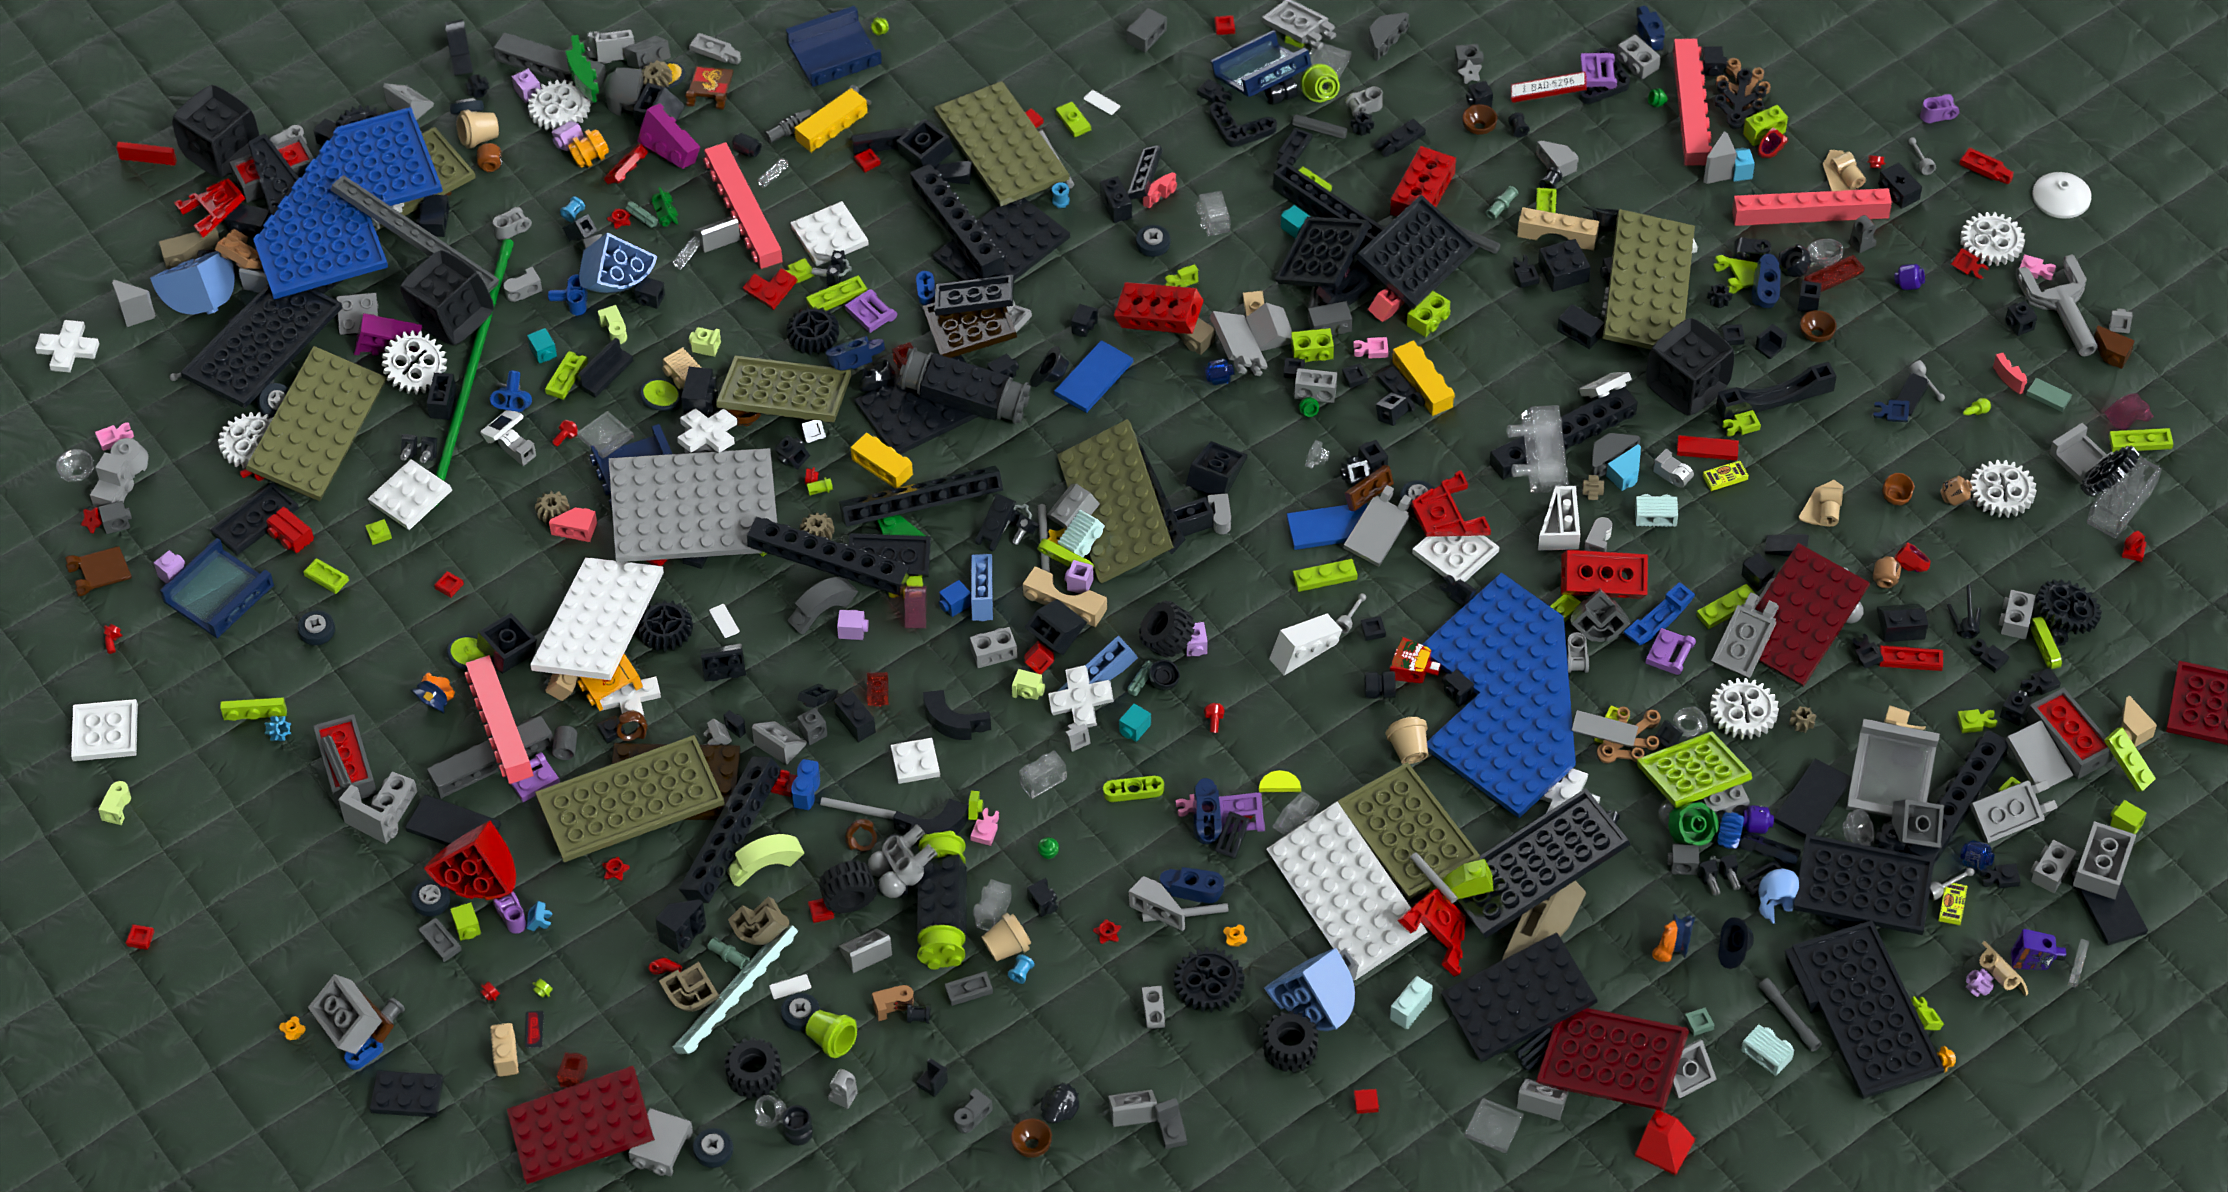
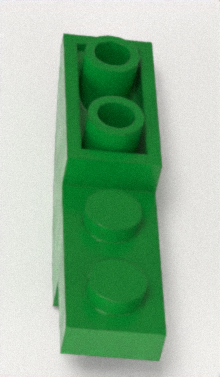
M578 35L571 36L573 50H566L569 72L578 89L589 100L597 102L596 94H599L598 82H593V80H597L595 68L591 69L590 61L586 62V56L581 55L585 53L584 43L579 42Z

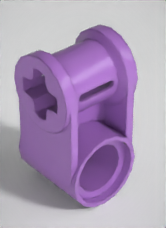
M1949 94L1927 98L1923 102L1920 118L1926 123L1951 120L1959 114V109L1954 105L1953 97Z
M514 891L501 899H493L496 911L503 919L507 929L511 933H521L524 931L526 921L523 909Z

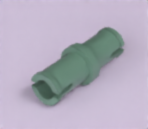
M1509 186L1501 196H1498L1495 199V203L1486 211L1487 217L1495 220L1503 210H1506L1509 207V203L1518 195L1517 189Z
M716 937L712 938L708 943L709 950L720 955L725 962H731L741 970L750 961L749 957L736 951L734 946L727 945Z

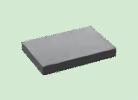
M2042 721L2005 738L2032 785L2047 780L2049 787H2052L2073 776L2072 771Z

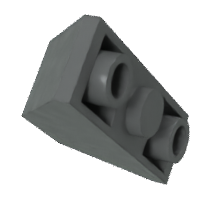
M1408 13L1379 16L1369 27V43L1374 60L1378 61L1382 56H1385L1391 45L1396 44L1399 36L1408 30Z
M1609 433L1594 442L1591 475H1598V477L1605 475L1608 463L1636 445H1640L1641 438L1636 435Z

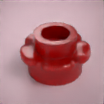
M1869 155L1867 163H1870V167L1881 168V165L1886 164L1884 163V157Z
M814 467L813 469H806V485L807 483L818 481L819 472H816Z
M489 981L485 985L482 984L483 989L480 992L488 1001L491 999L496 1001V997L500 993Z

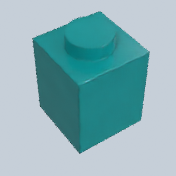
M1293 205L1282 213L1281 229L1296 239L1306 218L1310 216Z
M546 328L527 335L529 348L539 364L557 357L555 343Z
M1133 704L1119 720V732L1125 738H1130L1137 742L1151 726V713Z

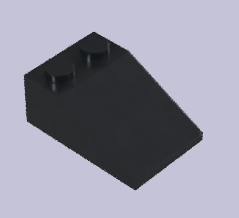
M1211 441L1192 462L1186 485L1194 490L1204 491L1210 495L1227 494L1248 455Z

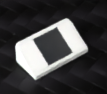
M506 410L481 430L480 433L488 444L492 443L522 420L524 416L516 411Z

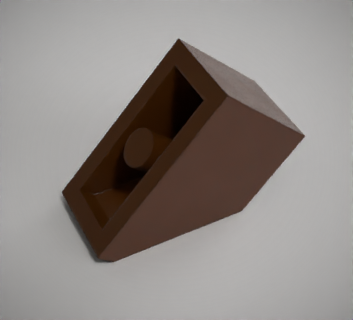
M2099 325L2094 335V340L2098 345L2097 349L2103 361L2122 369L2132 353L2135 341Z

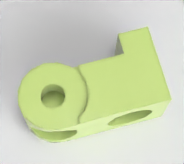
M614 305L599 310V323L601 327H608L610 341L618 338L620 344L624 343L627 340L626 326L617 306Z
M115 782L107 791L98 809L102 821L122 825L125 819L122 810L131 800L129 788L125 782Z

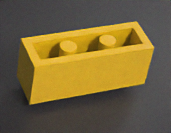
M865 433L851 446L853 461L894 488L902 486L913 475L912 462L907 457L898 454L892 447L883 444L875 436L873 437Z

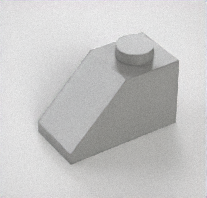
M1539 141L1537 143L1536 155L1547 168L1554 167L1559 169L1563 174L1562 177L1577 171L1578 157L1568 146L1546 141Z

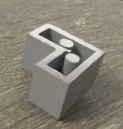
M104 453L95 467L99 481L90 494L95 508L119 501L124 503L126 495L134 486L127 459Z

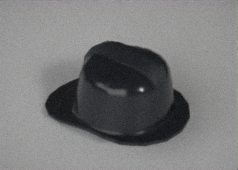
M1582 206L1592 210L1593 220L1599 221L1598 229L1603 231L1616 230L1619 209H1599Z
M1054 346L1047 352L1042 363L1032 375L1030 380L1032 387H1037L1044 381L1056 382L1063 377L1069 361L1060 355L1061 352L1058 346Z
M1729 918L1724 922L1721 929L1719 961L1727 969H1735L1740 966L1745 959L1747 951L1751 949L1754 943L1752 930L1741 918Z

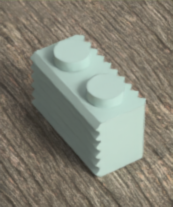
M1648 494L1636 496V526L1676 527L1678 520L1677 497L1670 495L1650 496Z
M1079 510L1072 523L1069 524L1065 533L1058 540V544L1084 557L1090 552L1094 541L1102 535L1105 526L1098 519Z
M1415 976L1391 1005L1390 1019L1403 1028L1409 1029L1411 1023H1414V1020L1419 1017V1014L1431 1002L1432 985Z
M1760 1024L1743 1040L1741 1049L1743 1053L1755 1060L1763 1068H1766L1767 1071L1773 1073L1774 1076H1777L1793 1059L1794 1049L1788 1041L1780 1040L1770 1028H1764Z

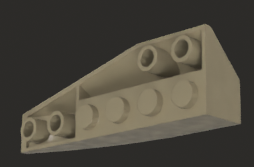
M1574 881L1524 913L1502 960L1556 932L1561 937L1570 927L1586 895V891Z

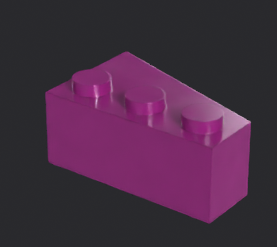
M661 103L648 108L637 141L682 169L694 164L700 146L685 130L680 129L673 117H669L663 110L664 107Z
M363 313L356 336L354 355H360V352H372V355H379V352H385L386 346L390 347L389 342L390 340L395 341L396 335L402 338L403 332L410 336L411 331H414L415 336H418L422 325ZM414 346L408 347V349L414 353L418 350Z

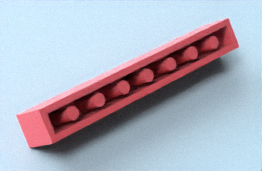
M1674 39L1673 58L1685 166L1706 165L1707 156L1711 152L1712 146H1709L1711 132L1707 131L1709 129V117L1705 115L1708 112V105L1704 103V100H1706V89L1702 88L1705 78L1704 75H1701V72H1703V61L1699 60L1701 58V46L1698 47L1697 39Z
M727 143L705 149L704 165L706 169L711 170L712 181L717 182V190L720 196H724V204L727 209L730 208L731 217L738 220L739 233L741 236L744 235L745 245L747 249H751L754 263L757 262L760 269L783 262L781 248Z
M1889 188L1734 196L1732 213L1735 226L1857 220L1863 215H1866L1869 219L1889 218L1892 202Z
M490 655L467 662L468 671L464 672L468 684L472 683V685H469L472 696H477V698H474L477 709H482V711H479L482 723L487 722L484 728L487 736H492L489 738L492 750L497 749V751H494L497 763H502L499 765L502 777L507 776L509 784L533 777L534 774Z

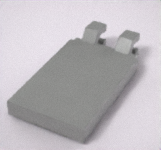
M1293 0L1283 1L1262 17L1263 24L1302 44L1309 43L1312 48L1317 50L1323 46V43L1319 42L1322 39L1320 33L1330 40L1336 37V33L1331 32L1335 29V26L1328 22L1327 17Z
M1213 311L1209 317L1228 359L1234 360L1238 373L1245 374L1247 372L1244 368L1245 366L1250 367L1254 375L1261 376L1263 373L1260 369H1266L1268 366L1245 316Z
M1388 485L1380 497L1372 498L1343 547L1378 567L1408 521L1409 512L1407 510L1412 500L1411 497L1404 495L1398 506L1390 503L1394 488Z
M1751 592L1745 605L1737 606L1711 660L1713 663L1749 679L1776 625V619L1773 617L1779 608L1777 603L1769 600L1763 613L1755 610L1760 597Z
M2027 780L1970 803L1985 843H1990L2044 821V813L2058 808L2055 800L2039 805L2035 795L2050 788L2047 780L2033 785Z

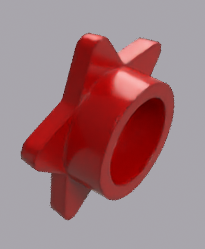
M615 209L612 216L608 217L607 220L614 223L615 229H618L622 225H631L629 221L631 214L623 209Z
M94 508L91 511L84 509V520L81 525L88 527L90 533H94L95 528L102 524L101 515L98 512V508Z
M619 857L602 864L606 870L604 876L606 880L616 878L622 881L623 873L630 868L629 865L623 864Z
M1105 919L1093 931L1100 936L1101 944L1109 940L1118 942L1117 933L1120 931L1121 926Z

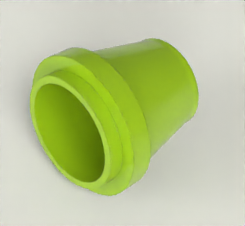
M1314 64L1308 67L1301 77L1300 85L1303 94L1314 102L1330 100L1339 92L1340 84L1337 74L1331 67L1325 64ZM1324 83L1328 84L1326 89L1322 88Z
M818 1010L810 1017L806 1026V1034L823 1048L826 1055L838 1058L847 1053L853 1046L857 1036L856 1021L847 1015L840 1016Z

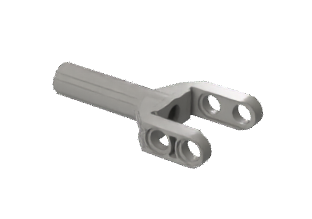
M2069 255L2063 258L2064 272L2070 284L2046 289L2044 292H2041L2030 269L2026 267L2017 268L2016 278L2028 303L2040 309L2056 310L2078 353L2081 356H2088L2094 353L2098 345L2076 305V302L2085 290L2084 287L2087 279L2075 256Z

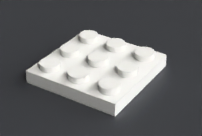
M843 202L790 223L791 229L816 267L829 262L817 260V253L832 255L833 250H844L846 255L869 245L868 239Z
M411 459L374 492L368 500L371 505L410 530L445 498L452 489L449 484Z
M1485 536L1426 537L1413 548L1412 554L1443 577L1449 574L1454 577L1455 581L1461 579L1465 582L1499 552V546Z
M137 700L73 705L72 760L82 761L136 756Z

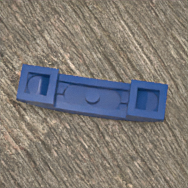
M1679 582L1666 594L1665 600L1641 621L1637 619L1624 631V634L1639 646L1650 641L1659 634L1661 628H1667L1682 613L1695 594Z

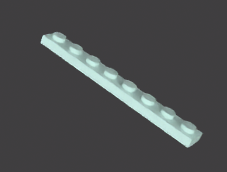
M789 925L773 941L767 943L758 951L719 995L720 998L715 1000L672 1047L678 1054H690L696 1050L700 1040L711 1033V1028L725 1017L726 1011L738 1003L739 997L743 992L748 991L753 986L752 982L764 974L769 963L776 960L780 956L779 952L793 941V937L798 932L793 925Z

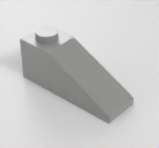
M1143 876L1129 890L1130 907L1181 931L1185 929L1184 912L1162 884Z

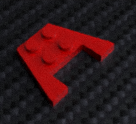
M229 178L207 187V191L200 195L196 193L189 195L190 199L184 202L181 200L174 202L177 209L183 215L200 204L208 212L209 215L193 225L203 238L245 199Z
M1462 471L1456 472L1455 476L1451 479H1445L1441 482L1440 486L1434 490L1431 488L1412 501V508L1426 537L1491 535V529L1484 516L1464 521L1451 496L1452 493L1468 489V483Z
M1436 888L1398 918V922L1410 934L1417 931L1420 922H1422L1448 948L1441 964L1455 977L1461 973L1462 968L1459 966V960L1463 956L1460 946L1461 941L1464 940L1466 916Z

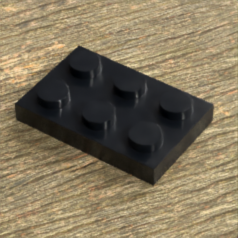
M377 1071L370 1106L371 1113L437 1117L444 1081L443 1074Z

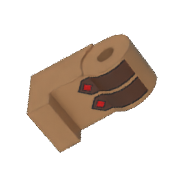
M901 985L872 993V1004L878 1021L887 1019V1013L897 1010L906 1011L908 1004L913 1006L914 995L912 988L907 985Z

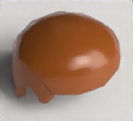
M1894 473L1887 477L1883 484L1882 494L1887 502L1893 505H1904L1911 499L1915 486L1907 475Z

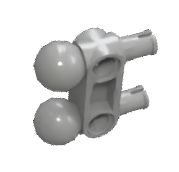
M917 824L904 836L894 835L888 838L883 844L882 851L875 852L868 859V866L872 875L880 878L879 888L881 893L888 898L899 897L905 891L906 885H914L919 882L924 873L923 866L937 855V852L929 844L917 855H914L911 850L912 846L925 835V832Z

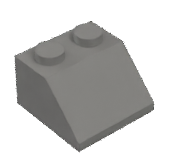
M1071 484L1046 516L1067 530V527L1072 523L1079 510L1091 515L1100 503L1086 489L1078 484Z

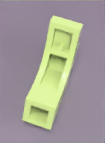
M785 834L770 835L757 839L735 853L737 859L730 864L727 872L733 884L740 887L759 869L771 864H783L790 867L805 853L797 837Z

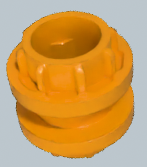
M588 129L585 131V138L579 141L577 137L572 138L573 142L568 145L574 160L581 168L586 165L588 168L593 166L591 160L599 157L602 161L605 159L604 155L609 153V148L598 130L591 132Z

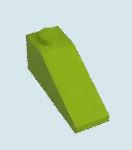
M1485 859L1465 863L1450 872L1442 880L1458 899L1494 891L1492 873ZM1434 885L1433 887L1429 888V892L1436 889L1437 887Z

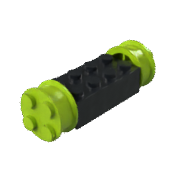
M953 831L926 834L919 841V851H922L929 844L937 852V855L923 866L924 873L918 882L917 940L921 947L917 952V956L930 969L959 966L965 958V950L962 948V945L967 941V867L965 865V857L962 854L965 851V841L955 835Z

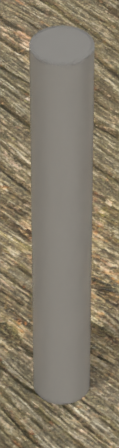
M1417 852L1411 855L1410 859L1450 903H1454L1458 897Z

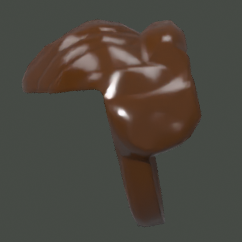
M631 710L620 715V722L616 729L620 739L631 741L637 737L640 739L645 738L648 724L640 712ZM635 721L640 724L636 731L630 735H625L621 732L622 725L627 722Z
M859 819L851 823L845 835L847 847L850 850L858 849L860 851L872 849L877 842V835L873 829L874 823L866 819ZM860 827L872 834V842L868 846L859 845L853 837Z

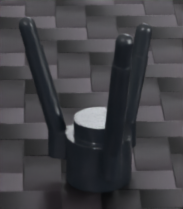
M1968 584V617L1963 618L1962 622L1959 623L1951 604L1948 603L1947 607L1956 625L1957 634H1961L1963 638L1971 639L1980 633L1979 625L1982 609L1980 607L1977 609L1976 620H1974L1972 617L1971 586Z

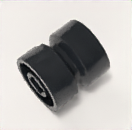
M1293 77L1264 90L1270 105L1281 103L1283 99L1290 100L1298 96L1297 86Z
M1376 671L1365 672L1366 699H1378L1379 695H1382L1383 698L1396 697L1395 671H1383L1381 675Z
M800 1105L787 1108L782 1116L785 1139L790 1144L796 1146L808 1143L813 1135L810 1112L807 1108Z

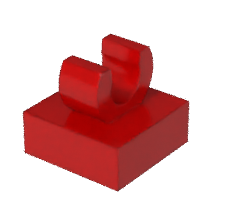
M781 770L771 789V793L791 797L792 784L797 775Z

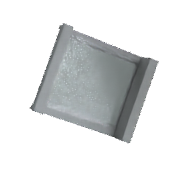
M1864 719L1859 736L1846 810L1854 809L1892 817L1893 801L1907 799L1927 803L1934 757L1940 734Z

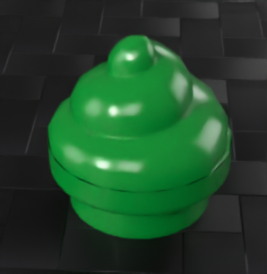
M1656 88L1649 92L1648 103L1653 107L1658 108L1667 103V95L1662 89Z
M1306 397L1300 402L1299 410L1302 415L1313 417L1319 411V403L1313 397Z
M1046 837L1038 843V852L1046 859L1055 857L1059 851V844L1053 838Z

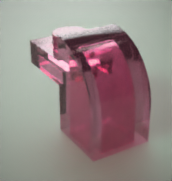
M2137 393L2123 396L2104 412L2114 427L2125 430L2136 419L2149 422L2154 417L2150 411V406Z
M927 586L905 587V628H926Z

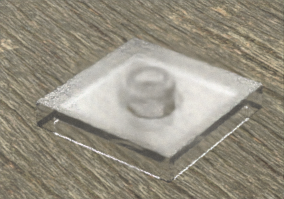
M1323 43L1319 50L1313 48L1309 55L1312 65L1325 64L1331 67L1336 72L1339 80L1351 58L1352 52Z
M606 411L578 431L577 437L590 448L594 445L595 449L598 450L599 456L604 459L631 440L634 434L611 413Z
M1482 1098L1465 1132V1137L1506 1153L1524 1114Z

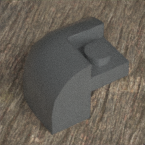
M616 68V71L611 72L609 75L607 74L604 95L606 106L610 112L621 116L622 110L633 111L641 96L643 87L641 69Z
M1601 588L1587 600L1584 599L1571 615V624L1590 641L1609 642L1630 625L1629 618L1624 610Z

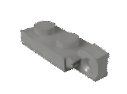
M698 33L689 45L691 51L719 61H729L737 65L741 61L740 52L731 47V44Z

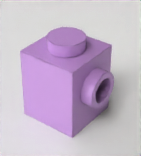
M529 69L512 76L514 90L525 103L532 99V93L536 94V88L541 90L540 82Z
M572 121L552 131L555 146L565 151H569L568 145L573 142L572 138L577 137L579 141L585 138L579 124Z
M170 550L154 562L158 577L165 583H169L177 576L180 570L185 568L183 558L178 554H173Z
M1073 560L1070 569L1065 574L1064 580L1067 582V590L1079 594L1088 591L1093 582V565Z
M839 610L837 625L839 639L863 640L864 632H868L869 625L868 620H865L864 611Z
M1204 622L1195 623L1193 627L1195 629L1194 634H1192V639L1186 647L1187 656L1207 654L1208 642Z

